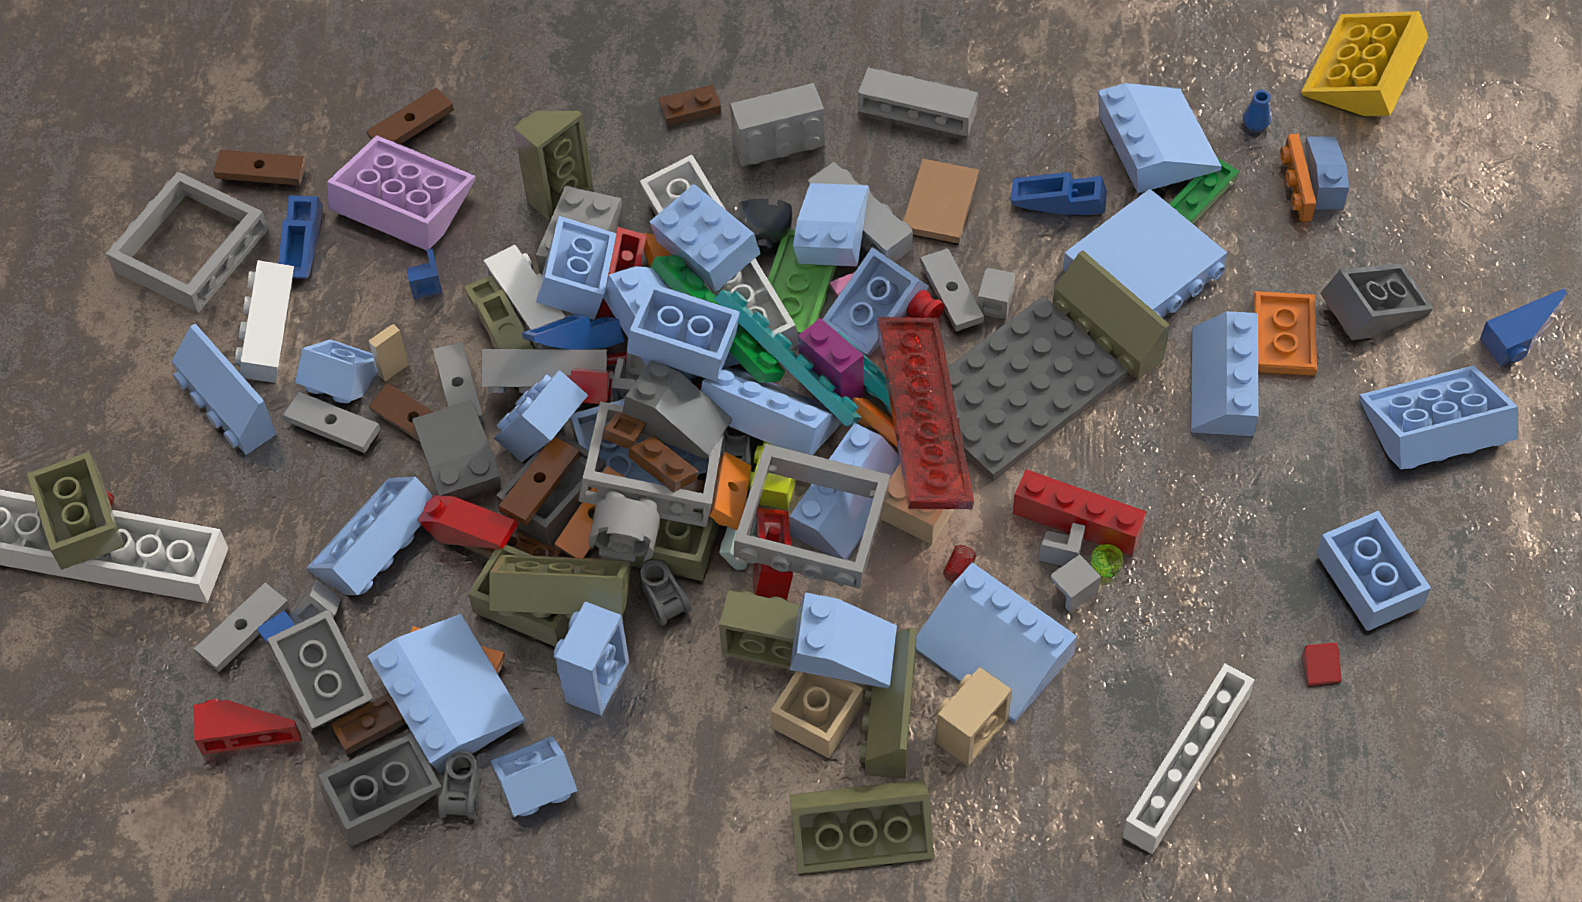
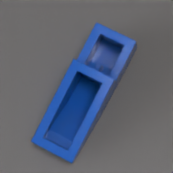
M1070 172L1019 177L1013 178L1010 202L1014 206L1047 213L1067 215L1105 214L1107 189L1102 176L1073 179Z
M289 195L287 216L286 220H283L278 264L294 266L292 276L294 279H308L312 267L323 203L318 196Z
M574 314L522 333L523 339L570 350L604 348L625 342L619 319L609 316L590 321L588 316Z

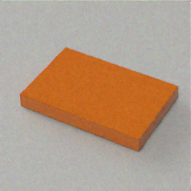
M1254 291L1253 313H1258V372L1316 376L1315 295Z

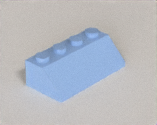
M1226 311L1192 327L1191 432L1254 436L1259 416L1258 313Z
M196 323L190 326L171 360L176 370L173 377L183 390L188 388L191 391L189 395L199 409L204 407L208 411L206 415L214 427L219 428L221 426L225 432L223 434L233 448L238 446L247 455L277 435L266 404Z
M856 423L852 425L829 458V460L890 474V478L903 460L881 435ZM811 484L789 516L790 536L829 556L848 560L862 539L873 499Z
M416 476L388 478L306 569L344 595H361L373 585L372 579L377 573L384 571L393 563L394 554L412 542L414 539L413 533L422 526L418 518L424 511L425 504L433 495Z

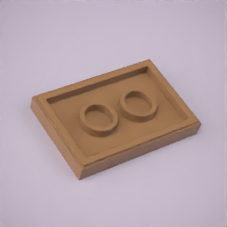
M922 159L904 221L911 227L913 235L959 244L978 181L979 169Z

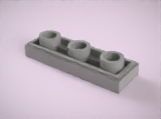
M949 249L920 257V264L938 299L945 304L944 310L954 330L959 331L983 323L984 315Z
M463 342L433 349L448 407L472 400L480 422L484 421Z
M301 392L297 393L283 414L286 422L363 453L366 452L380 431L379 423Z
M265 582L194 648L196 654L217 672H220L259 635L258 627L290 606L288 600Z

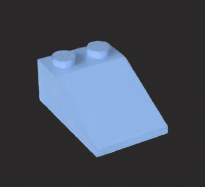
M810 183L797 219L793 248L799 264L858 266L869 192L868 185Z
M558 216L536 302L595 319L605 293L616 233Z
M872 247L822 320L835 331H840L859 350L870 356L902 322L903 317L908 316L907 307L912 298L919 291L927 290L929 286Z
M805 593L797 613L790 670L889 689L897 625L840 599Z

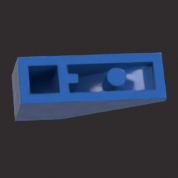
M1563 288L1486 321L1480 340L1500 366L1511 361L1513 363L1519 362L1526 357L1530 349L1560 311L1567 292Z

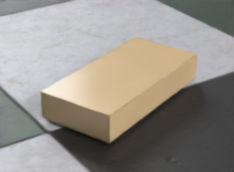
M394 324L369 340L378 375L385 382L409 365L401 332Z

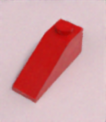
M433 495L425 504L424 511L418 518L421 525L441 544L503 549L519 524L512 518L462 499Z
M757 508L755 537L791 546L789 512ZM754 563V594L766 598L780 597L787 601L793 572H782L768 565Z
M210 699L201 704H194V741L202 755L302 741L301 733L295 720L229 700Z

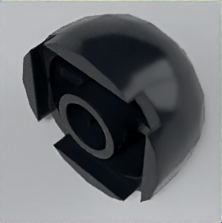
M768 199L745 200L737 203L738 208L733 207V216L754 233L759 250H767L772 248V244L781 242V239L788 234L791 228L792 206L790 203L777 200L778 205L768 204Z

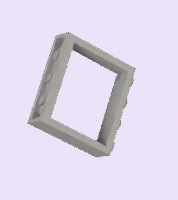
M177 172L171 180L165 183L158 195L146 205L144 211L137 219L129 224L127 230L117 242L110 246L106 256L114 272L199 313L268 231V226L263 211ZM185 196L240 221L237 227L188 284L132 258Z
M600 401L583 475L579 502L597 505L599 501L605 499L607 493L617 492L628 499L655 502L657 504L656 511L659 513L660 518L706 527L712 505L723 436L709 457L703 493L684 489L672 492L664 485L595 472L604 429L608 425L606 421L610 422L617 411L621 413L623 411V406ZM643 434L641 438L648 439L650 436ZM588 487L597 488L598 490L597 492L588 491ZM693 509L702 510V514L693 512Z
M765 444L734 540V557L748 560V563L751 564L760 563L768 565L782 572L792 571L800 573L809 579H823L835 582L841 587L847 585L860 589L887 497L890 474ZM768 473L873 499L855 562L749 535Z

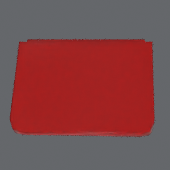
M1334 642L1306 645L1301 657L1308 686L1341 683L1338 644Z

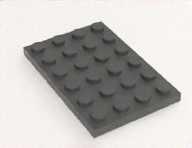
M1042 296L909 395V397L961 444V452L994 481L1126 379L1128 370L1118 363L1112 355L1102 349L1088 334L1086 335L1071 319L1055 308L1047 298Z

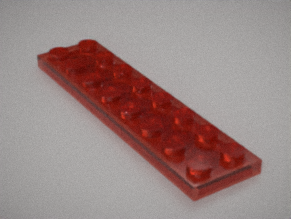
M878 317L877 331L908 509L972 510L974 497L938 318Z

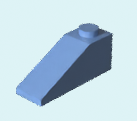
M1307 137L1306 146L1310 180L1316 200L1315 209H1344L1349 190L1346 162L1336 137Z

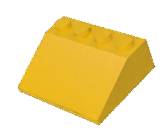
M1420 12L1341 14L1301 91L1302 95L1362 116H1391L1429 37Z

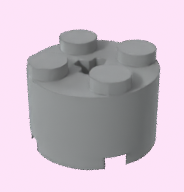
M617 492L607 493L605 499L599 501L596 505L588 541L589 546L593 549V546L596 545L600 548V555L612 560H631V562H635V558L638 556H644L643 561L650 559L653 556L660 522V515L656 511L657 504L650 500L637 501L628 499Z

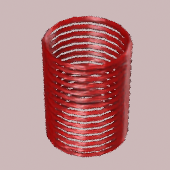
M956 545L943 571L944 577L954 583L958 578L957 576H960L971 563H974L976 553L967 546Z

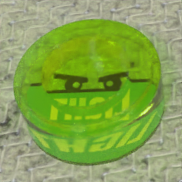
M1103 544L1093 550L1090 564L1101 577H1114L1121 571L1124 557L1121 550L1116 546Z

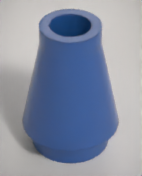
M1258 90L1253 94V98L1243 114V121L1251 131H1263L1271 124V96L1265 90Z

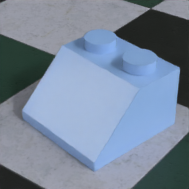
M330 339L302 348L295 383L305 386V390L310 393H326L332 395V399L337 402L350 403L352 400L364 396L378 371L372 353Z
M553 736L490 760L506 802L514 817L517 815L527 816L533 814L539 809V806L549 802L559 803L565 801L571 796V793L578 791L566 757Z

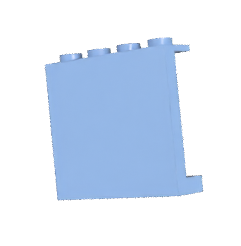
M1149 189L1067 250L1064 254L1063 271L1066 272L1078 253L1083 250L1163 318L1169 312H1176L1183 304V301L1190 296L1198 295L1205 284L1212 279L1217 280L1224 273L1227 252Z

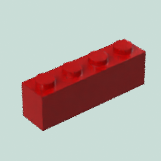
M1026 469L1014 494L1012 514L1068 534L1071 532L1073 523L1084 525L1083 539L1133 556L1144 529L1147 511Z

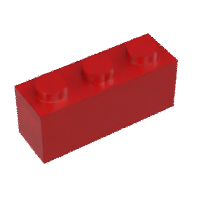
M617 227L608 276L612 273L641 266L646 240L645 234ZM603 298L595 320L604 316L616 318Z

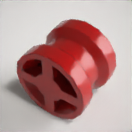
M921 290L910 301L907 307V314L914 318H919L920 323L924 327L929 328L940 318L945 304L940 300L932 299L928 291Z

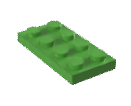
M790 229L788 234L781 239L768 281L795 323L799 335L819 319L837 265L799 264L793 248L795 230Z

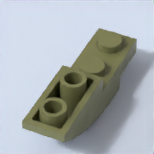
M492 275L464 286L465 293L487 330L494 349H533L530 341L523 339L522 333L525 331L503 289L500 290Z

